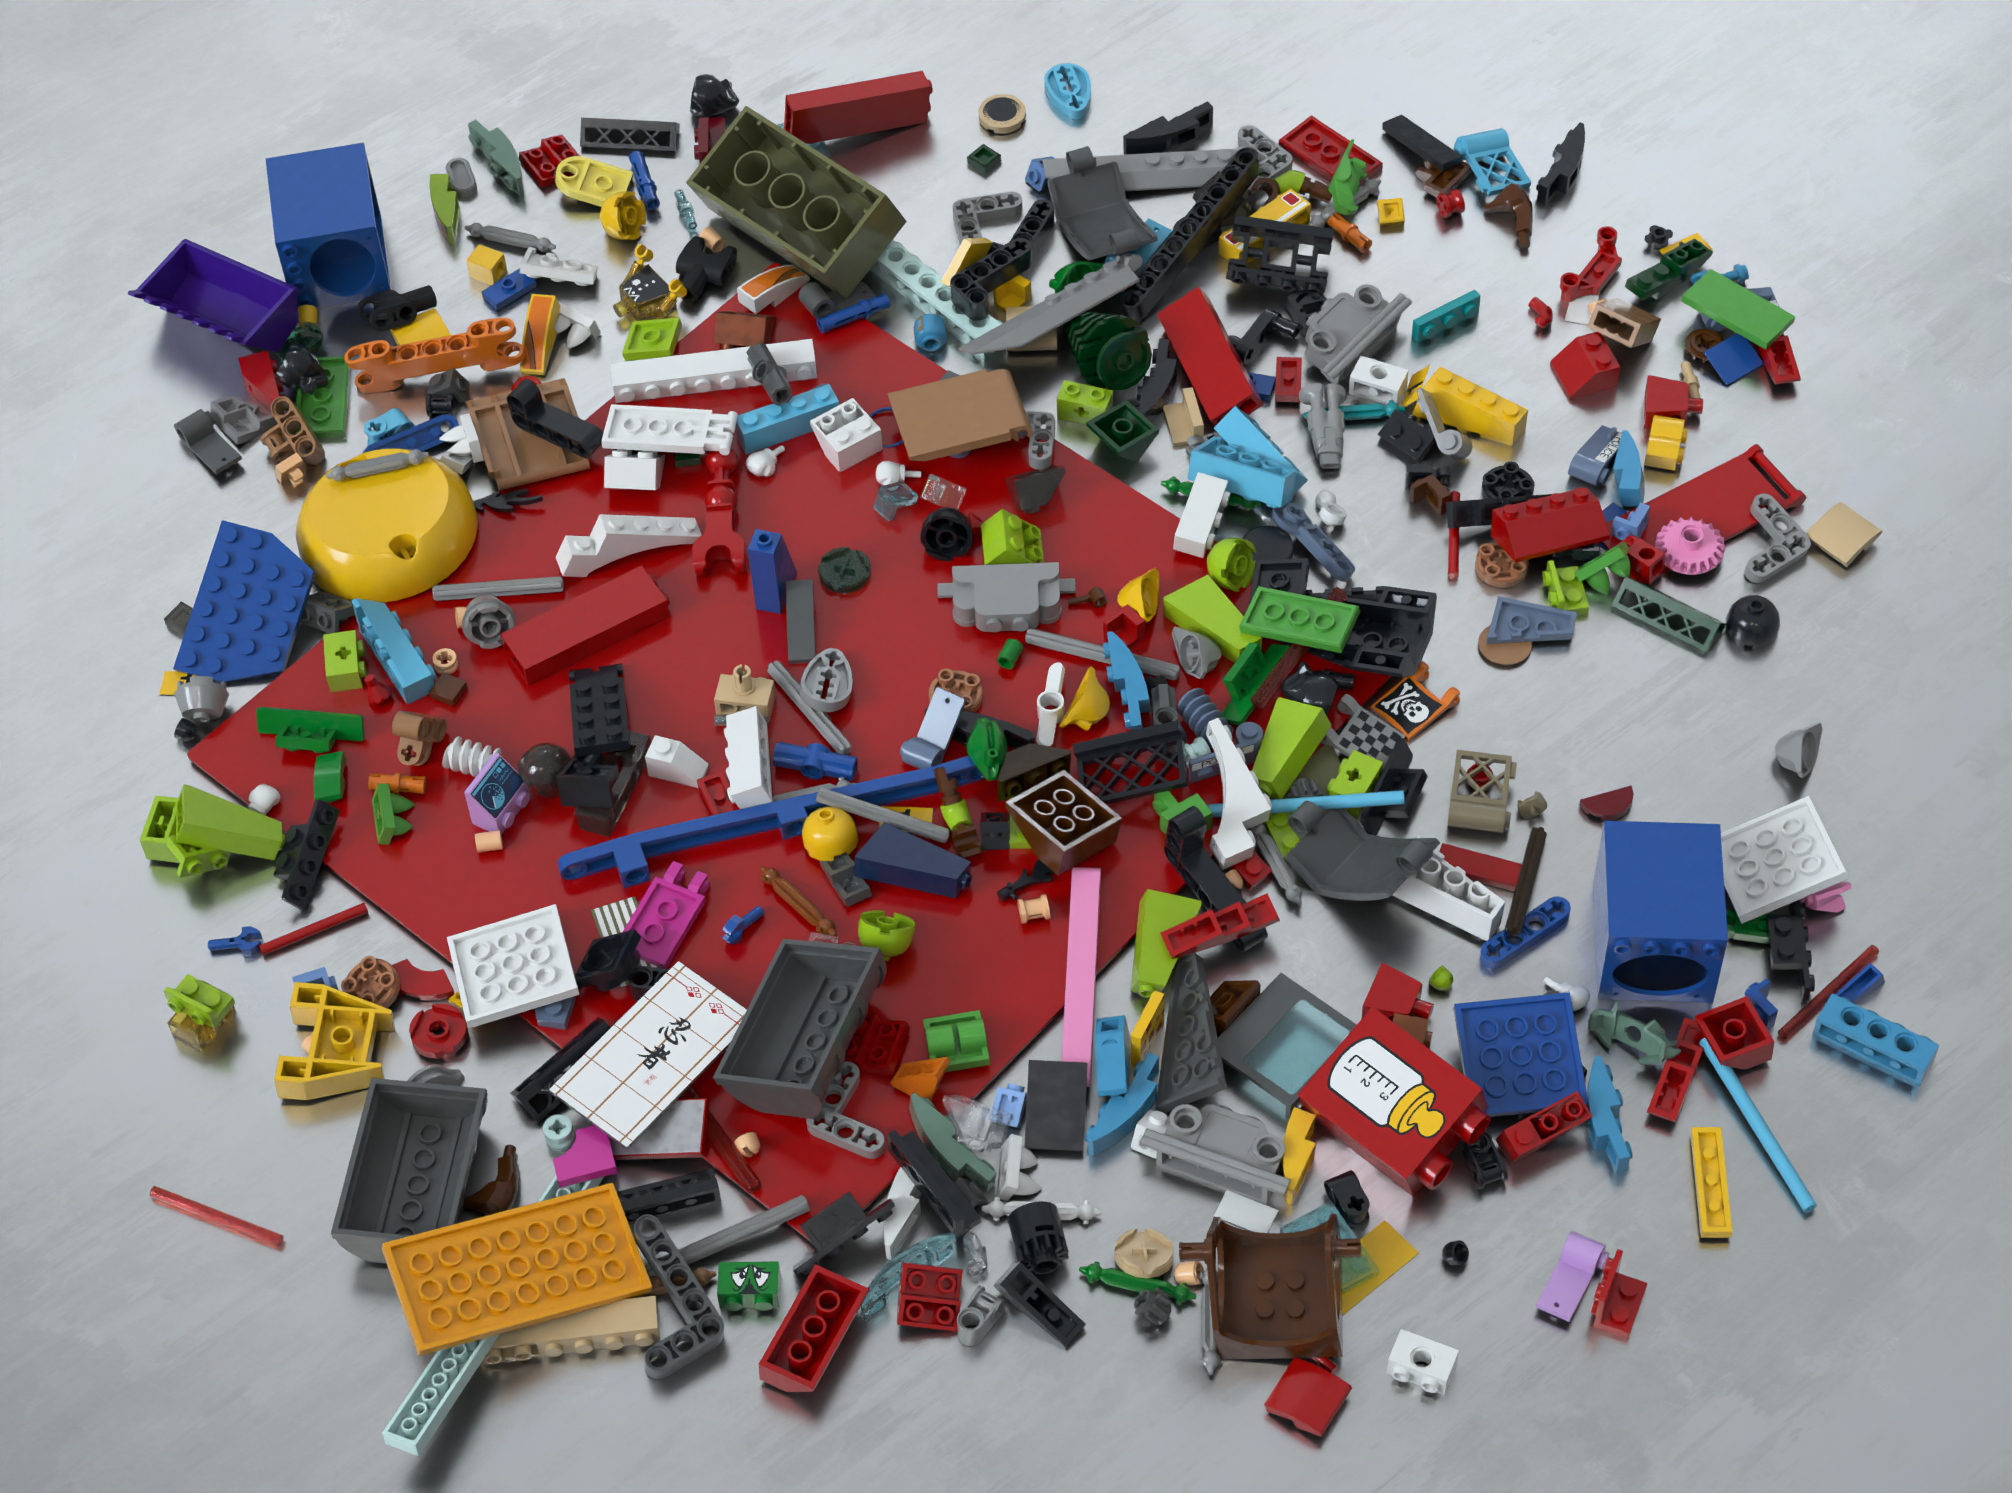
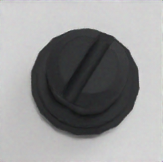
M1149 675L1145 681L1150 696L1152 688L1157 687L1158 684H1168L1166 678L1162 675L1155 678Z

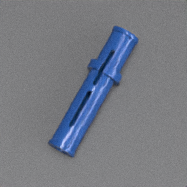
M634 151L629 155V160L638 182V193L643 197L645 208L655 210L660 205L656 194L657 186L651 179L643 152Z
M885 293L868 300L861 299L853 306L817 318V326L823 334L855 320L870 318L872 314L890 308V300Z

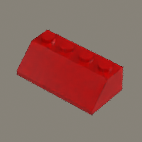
M1586 487L1575 488L1563 493H1554L1538 499H1529L1526 502L1513 505L1508 504L1492 510L1491 537L1515 562L1610 539L1599 499Z
M815 1264L758 1364L760 1380L785 1392H813L865 1300L869 1288Z

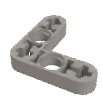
M1248 125L1239 129L1238 145L1250 146L1255 150L1260 162V173H1269L1270 175L1267 178L1273 180L1292 170V155L1254 126ZM1269 148L1271 151L1264 153L1259 151V149ZM1258 176V177L1254 180V182H1255L1256 180H1258L1259 178H1263V177ZM1254 182L1250 185V187L1246 190V192L1242 195L1241 198L1247 199L1253 197L1248 196V192L1254 184Z
M1005 192L956 201L953 204V219L960 245L965 238H982L978 221L1010 217L1021 213V195L1016 192ZM985 205H991L994 207L991 210L982 209V207ZM962 210H965L967 217H963ZM965 226H971L974 228L972 231L962 230V228Z
M1025 411L1033 430L1029 442V465L1038 470L1046 469L1052 463L1055 417L1048 412ZM1046 424V429L1041 428V426ZM1027 430L1019 431L1018 436H1028ZM1046 439V440H1048V441H1046V442H1037L1036 440ZM1038 453H1043L1042 457H1038Z
M1768 494L1757 495L1751 504L1750 511L1776 543L1748 561L1744 572L1746 578L1753 583H1762L1803 558L1811 545L1807 534L1782 506ZM1759 505H1761V506H1765V505H1766V506L1768 507V509H1766L1765 507L1761 509V508L1759 507ZM1774 522H1783L1787 526V530H1778L1775 528ZM1793 543H1800L1802 545V547L1796 546L1792 549L1791 552L1789 550L1792 547ZM1780 553L1784 557V561L1777 562L1773 560L1771 554ZM1764 563L1766 564L1762 572L1759 570L1755 572L1753 568L1759 569Z
M846 1061L840 1072L833 1078L824 1096L826 1099L830 1094H838L841 1096L840 1102L829 1104L825 1101L820 1113L812 1119L806 1118L807 1128L810 1134L865 1158L875 1159L880 1157L885 1150L883 1134L875 1128L841 1115L860 1083L859 1068L853 1062ZM848 1073H852V1077L845 1079L843 1083L844 1088L841 1087L842 1075L846 1076ZM821 1118L825 1119V1123H820L818 1126L815 1125L814 1120L820 1121ZM847 1127L854 1131L853 1135L849 1138L838 1136V1131L842 1128ZM873 1140L877 1141V1145L873 1144L870 1148L867 1147V1143H871Z

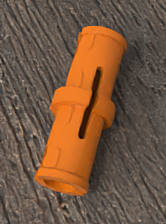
M1338 212L1334 213V216L1331 215L1327 224L1342 236L1341 239L1345 242L1349 241L1361 253H1365L1366 250L1368 251L1371 248L1372 240L1361 233L1357 225L1349 223Z
M395 772V774L370 773L369 790H376L378 784H389L390 791L394 794H400L401 792L425 794L426 776L402 775L399 772Z

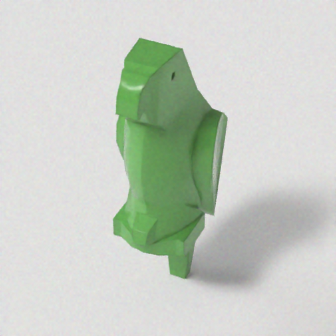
M1351 139L1328 188V191L1332 194L1335 211L1343 215H1352L1357 211L1358 206H1355L1353 196L1359 189V180L1367 176L1365 172L1366 162L1355 157L1353 159L1348 158L1355 141L1354 139Z

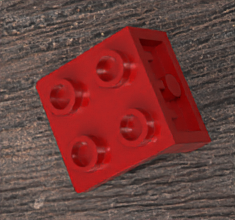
M1617 1249L1614 1259L1610 1257L1607 1259L1602 1282H1599L1593 1300L1595 1301L1591 1314L1595 1315L1594 1328L1629 1339L1648 1283L1619 1273L1623 1251Z

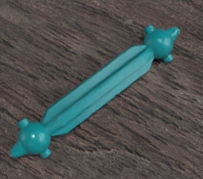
M1389 400L1386 406L1379 403L1339 406V409L1344 412L1345 421L1376 419L1385 415L1390 417L1395 409L1401 413L1405 411V407L1399 406L1394 400ZM1308 412L1303 414V418L1307 419Z

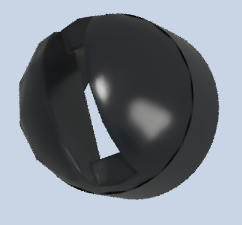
M182 718L176 726L174 737L182 741H191L195 738L191 733L192 731L197 732V727L192 721Z
M1452 1241L1444 1246L1442 1256L1450 1265H1462L1469 1258V1250L1463 1241Z

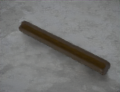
M1533 827L1529 835L1505 925V930L1508 931L1510 936L1519 935L1522 931L1547 836L1543 827Z

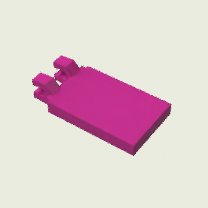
M675 861L672 862L663 879L655 876L623 932L635 929L641 936L636 947L640 953V959L662 969H667L706 903L704 895L710 886V881H707L708 875L697 871L688 889L680 886L686 873L682 871L684 866Z

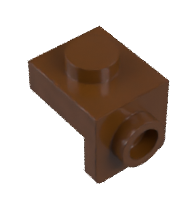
M1433 474L1418 479L1411 485L1410 501L1412 504L1426 499L1440 515L1447 512L1446 502H1450L1451 493L1447 486L1442 485Z

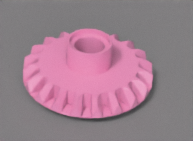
M1692 516L1688 520L1680 517L1676 522L1671 520L1667 526L1663 525L1661 531L1657 534L1655 548L1665 553V566L1675 572L1688 575L1702 574L1714 569L1721 562L1725 552L1724 537L1720 536L1719 529H1714L1712 523L1705 524L1703 519L1695 521Z

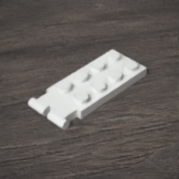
M611 404L602 437V447L606 449L705 454L706 450L719 451L722 455H728L738 414L734 411H730L726 415L713 414L712 410Z

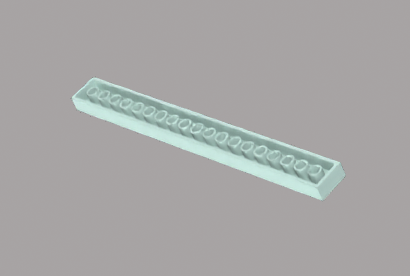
M555 1176L538 1202L597 1187L604 1177L559 1188L557 1176ZM500 1334L437 1351L382 1432L385 1443L420 1456Z

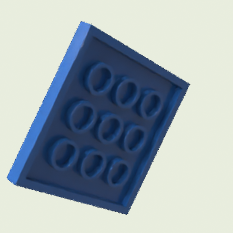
M1570 992L1454 1004L1453 1010L1463 1073L1483 1089L1488 1105L1485 1113L1490 1117L1539 1112L1578 1091L1584 1103L1588 1106Z

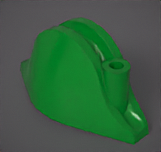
M1076 261L1067 264L1054 274L1055 279L1049 281V287L1054 289L1055 293L1064 290L1066 285L1084 279V275L1102 269L1104 264L1086 261Z
M978 718L968 738L967 752L970 759L987 781L997 780L1008 749L1005 735L995 720L990 721L987 718Z

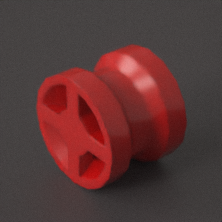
M1458 189L1451 190L1447 195L1444 193L1437 195L1438 210L1443 218L1450 217L1452 213L1460 214L1465 211L1464 198Z

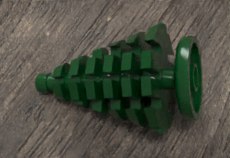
M1085 311L1063 324L1065 326L1062 327L1068 338L1081 376H1087L1085 378L1086 383L1099 388H1107L1108 390H1125L1136 385L1146 375L1151 364L1152 352L1150 344L1147 342L1149 341L1147 330L1142 328L1135 329V326L1142 325L1141 323L1123 315Z

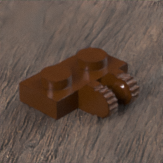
M1426 160L1424 163L1425 167L1420 166L1416 170L1415 175L1424 182L1423 191L1437 197V195L1442 193L1447 195L1451 190L1456 189L1471 173V167L1462 161L1457 166L1441 171Z

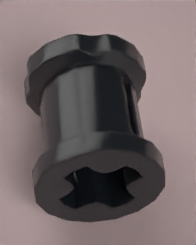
M448 393L447 396L426 395L427 416L440 413L454 415L455 401L453 393Z

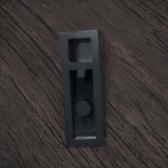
M1021 1262L1013 1263L993 1285L1017 1309L1065 1347L1086 1325Z

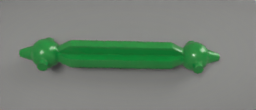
M1175 476L1169 480L1161 481V485L1172 495L1181 492L1183 495L1189 496L1194 484L1188 481L1180 482ZM1233 493L1230 494L1228 505H1242L1246 511H1250L1254 507H1261L1262 503L1258 500H1245L1243 496Z
M1097 1261L1079 1268V1272L1086 1275L1088 1282L1091 1284L1101 1279L1107 1285L1136 1292H1142L1145 1289L1154 1291L1158 1287L1168 1294L1167 1298L1173 1297L1178 1305L1187 1300L1196 1299L1197 1296L1190 1291L1185 1282L1175 1287L1168 1281L1156 1278L1134 1277L1114 1268L1102 1269Z

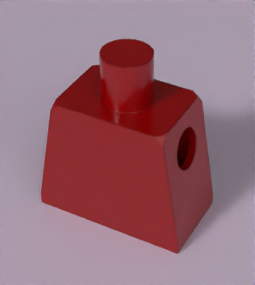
M1648 375L1645 388L1643 429H1651L1654 415L1685 420V426L1687 413L1702 414L1703 399L1689 398V385L1686 382Z
M1381 963L1363 1003L1362 1018L1373 1006L1391 1021H1393L1394 1013L1408 1016L1414 1015L1429 1020L1434 1004L1421 1000L1422 983L1385 963Z

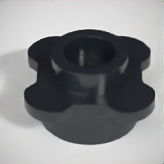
M1653 225L1649 228L1650 232L1645 236L1644 240L1651 248L1660 250L1668 246V240L1673 237V232L1670 229L1666 230L1663 227Z

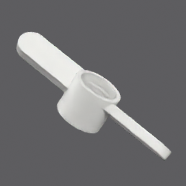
M1059 662L1054 663L1049 668L1045 691L1037 698L1039 725L1036 742L1038 745L1050 747L1053 744L1056 724L1061 722L1065 715L1064 697L1061 694L1065 667ZM1049 705H1054V706H1057L1058 708L1053 709V710H1048V709H1045L1044 707L1049 706Z

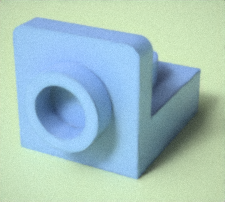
M1008 1083L1007 1088L998 1087L990 1121L1020 1128L1027 1101V1093H1024L1025 1087Z

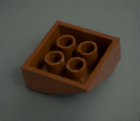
M1065 770L1005 802V808L1037 858L1057 875L1115 843L1122 822V817Z

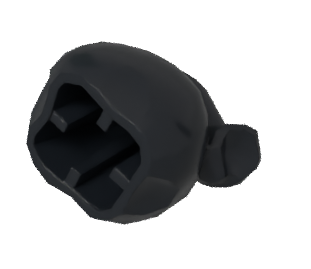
M709 74L699 75L695 78L690 104V112L694 116H716L735 108L739 104V98L732 89V82H729L727 79L720 81L715 76Z
M300 343L291 344L275 375L282 385L292 389L301 388L304 395L307 393L313 394L315 390L327 386L329 382L315 355Z
M1301 662L1296 672L1281 683V689L1288 700L1323 708L1327 716L1339 684L1330 675L1314 674V671L1310 670L1309 665Z

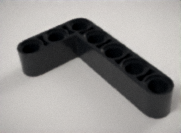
M1191 806L1168 821L1164 844L1165 855L1197 898L1202 901L1208 911L1212 909L1215 913L1239 901L1241 905L1247 903L1204 850L1203 842L1206 820L1197 807ZM1266 928L1232 940V942L1241 952H1245L1268 937Z

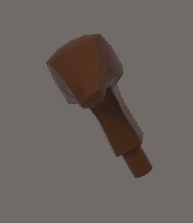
M1511 183L1492 202L1484 206V212L1514 213L1517 218L1516 236L1519 238L1520 247L1526 249L1530 247L1529 236L1532 235L1533 206L1529 195L1519 184Z
M505 1146L503 1157L498 1158V1175L496 1180L489 1182L471 1196L465 1197L463 1208L476 1210L487 1216L512 1208L517 1196L519 1165L515 1160V1146Z

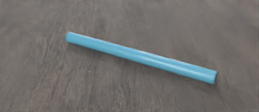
M1404 790L1270 800L1272 804L1270 814L1295 812L1304 801H1310L1317 807L1321 806L1323 810L1405 804ZM1223 803L1209 804V808L1213 812V818L1222 817Z
M1703 1038L1699 1042L1700 1046L1704 1048L1705 1054L1804 1213L1812 1211L1817 1207L1815 1200L1731 1067L1720 1064L1706 1038Z

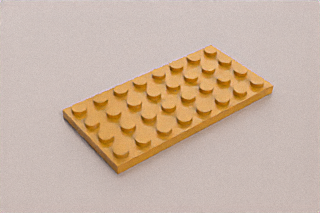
M613 1183L382 1244V1251L418 1356L650 1293L652 1290V1284Z

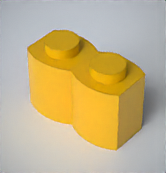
M1654 415L1644 466L1675 471L1676 464H1682L1685 448H1680V444H1686L1689 430L1684 428L1685 420Z

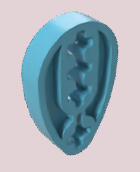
M1071 63L1058 64L1050 68L1044 77L1045 93L1050 102L1062 114L1071 119L1077 120L1085 117L1091 103V82L1088 72L1083 67ZM1063 75L1067 77V83L1070 85L1071 92L1066 90V82H1063Z

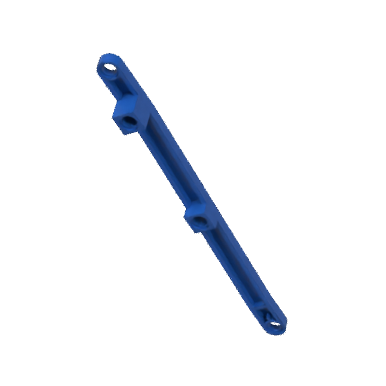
M966 756L932 767L829 790L881 806L940 793L933 771L935 768L944 767L947 778L956 777L959 787L982 780L985 777L978 768H975L976 765L970 757ZM818 792L640 831L567 853L559 858L557 866L561 877L565 880H575L616 867L625 889L651 881L645 858L774 829L780 830L783 840L802 835V828L806 818L813 811L828 805L817 802Z

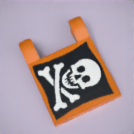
M1421 661L1416 675L1406 676L1371 706L1373 712L1390 726L1404 734L1408 741L1412 740L1447 709L1456 706L1460 702V691L1455 687L1449 688L1442 698L1439 699L1419 683L1429 677V672L1427 671L1429 666Z

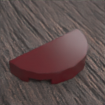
M1632 785L1580 799L1579 806L1586 814L1591 813L1594 816L1602 817L1601 820H1616L1624 816L1631 807L1634 796Z

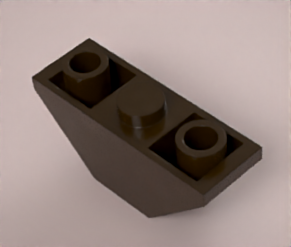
M1031 743L1007 752L997 779V799L999 802L1015 797L1063 770L1069 774L1071 753L1066 749Z

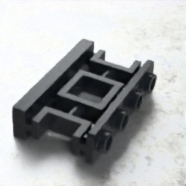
M1235 215L1231 241L1243 242L1241 260L1229 258L1226 279L1236 284L1248 282L1263 288L1275 286L1280 287L1284 291L1310 290L1323 294L1327 286L1328 272L1316 271L1318 254L1330 255L1334 229ZM1250 236L1264 238L1263 249L1249 247ZM1299 243L1313 245L1312 256L1298 254ZM1269 246L1291 249L1290 267L1267 264ZM1247 257L1261 259L1260 270L1245 268ZM1296 264L1310 266L1309 277L1295 275Z

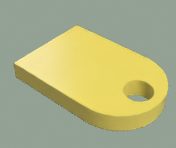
M573 156L560 162L556 169L555 182L558 189L566 196L602 207L605 199L612 194L628 191L633 178V172L587 157ZM570 172L574 174V176L568 177L565 176L563 173Z

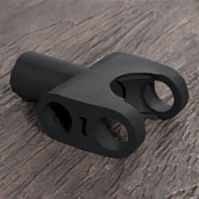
M694 236L683 248L676 262V273L685 276L682 280V286L687 289V294L682 300L689 303L696 301L707 283L724 286L736 264V247L727 246L716 254H706L703 252L704 238Z
M430 285L403 294H399L394 290H386L362 299L358 303L357 312L362 319L369 321L376 330L386 331L413 322L417 312L436 307L437 299ZM372 303L374 310L370 315H364V306ZM386 319L383 325H376L375 320Z

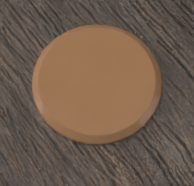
M1490 626L1486 627L1479 636L1478 646L1484 657L1501 665H1513L1522 662L1529 656L1532 649V642L1487 644Z

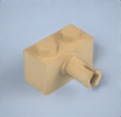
M742 664L734 668L732 675L720 674L714 698L716 716L726 717L727 715L757 706L766 722H770L776 697L774 680L763 677L752 678L750 667L745 665V672H743Z

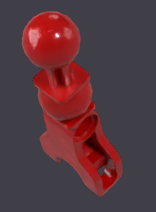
M730 448L728 455H722L719 451H708L705 463L708 470L714 474V480L707 482L705 533L697 538L692 546L693 566L696 577L708 576L711 565L722 559L729 560L734 564L735 573H745L748 570V553L745 549L744 539L736 533L734 510L736 509L738 499L733 481L729 479V475L736 470L738 457L733 448Z

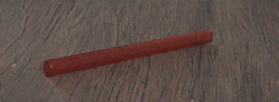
M1870 945L1778 1030L1779 1036L1787 1039L1827 1002L1832 993L1836 994L1879 954L1878 948Z
M153 1186L150 1191V1197L273 1245L280 1246L282 1244L283 1235L157 1186Z

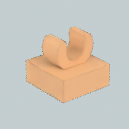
M297 452L275 466V477L281 484L288 479L294 487L304 482L302 479L304 475L301 472L303 460Z

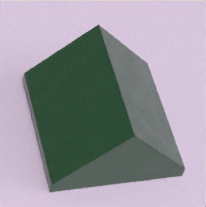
M1127 400L1086 422V426L1118 456L1136 462L1140 460L1159 433V429Z

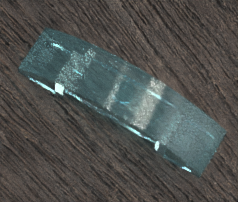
M953 1233L930 1237L908 1247L890 1260L868 1286L869 1292L861 1305V1314L864 1322L867 1323L889 1305L888 1291L900 1283L902 1262L924 1264L928 1261L933 1266H939L957 1252L956 1236Z

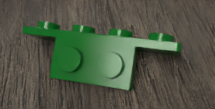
M1249 642L1223 679L1232 698L1222 713V717L1226 718L1228 723L1240 725L1247 720L1294 653L1293 647L1271 644L1263 655L1259 644Z
M258 707L256 710L258 732L276 734V747L286 748L289 751L302 749L312 750L315 753H324L331 750L336 740L363 741L365 737L362 715Z

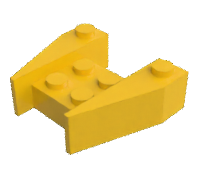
M294 982L290 1002L293 1024L314 1026L308 1057L279 1055L274 1078L278 1098L311 1100L369 1088L371 1078L385 1079L382 1063L371 1062L376 1031H395L392 1010L324 984Z

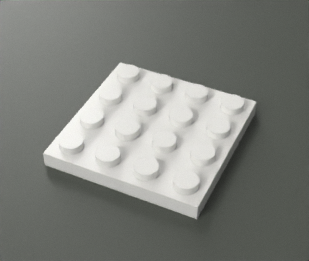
M1809 796L1721 833L1724 886L1741 924L1849 879Z
M556 904L447 937L463 1011L469 1029L580 995Z

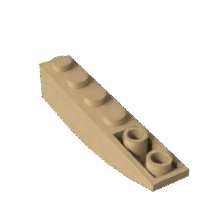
M656 1296L623 1299L502 1333L498 1336L481 1363L497 1364L502 1360L510 1359L524 1361L532 1357L544 1355L557 1357L562 1353L570 1352L584 1354L596 1349L617 1350L623 1346L630 1345L649 1346L661 1341L659 1308Z

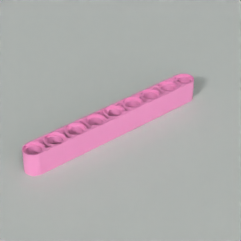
M1072 867L1062 1061L1088 1063L1087 1087H1090L1101 868Z

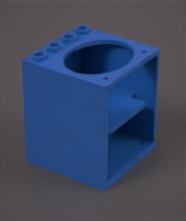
M364 142L265 158L275 245L286 283L298 289V295L296 296L297 307L312 305L319 308L361 301L376 293L391 290L381 212Z
M1604 821L1593 881L1597 999L1713 1003L1728 942L1720 824ZM1671 955L1688 958L1702 964L1706 970V978L1695 985L1682 989L1653 991L1625 985L1614 977L1613 971L1620 964L1634 958Z

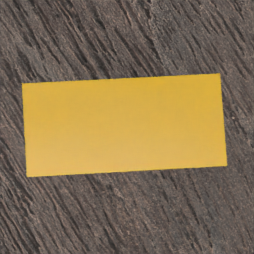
M1385 1220L1361 1239V1258H1342V1315L1352 1309L1419 1253Z

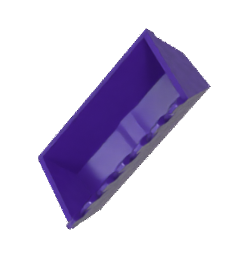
M187 239L182 240L136 290L128 291L130 296L143 299L148 304L159 306L160 309L174 313L179 318L193 321V324L208 328V331L223 335L228 340L276 353L280 352L299 322L296 299L298 295L297 287Z

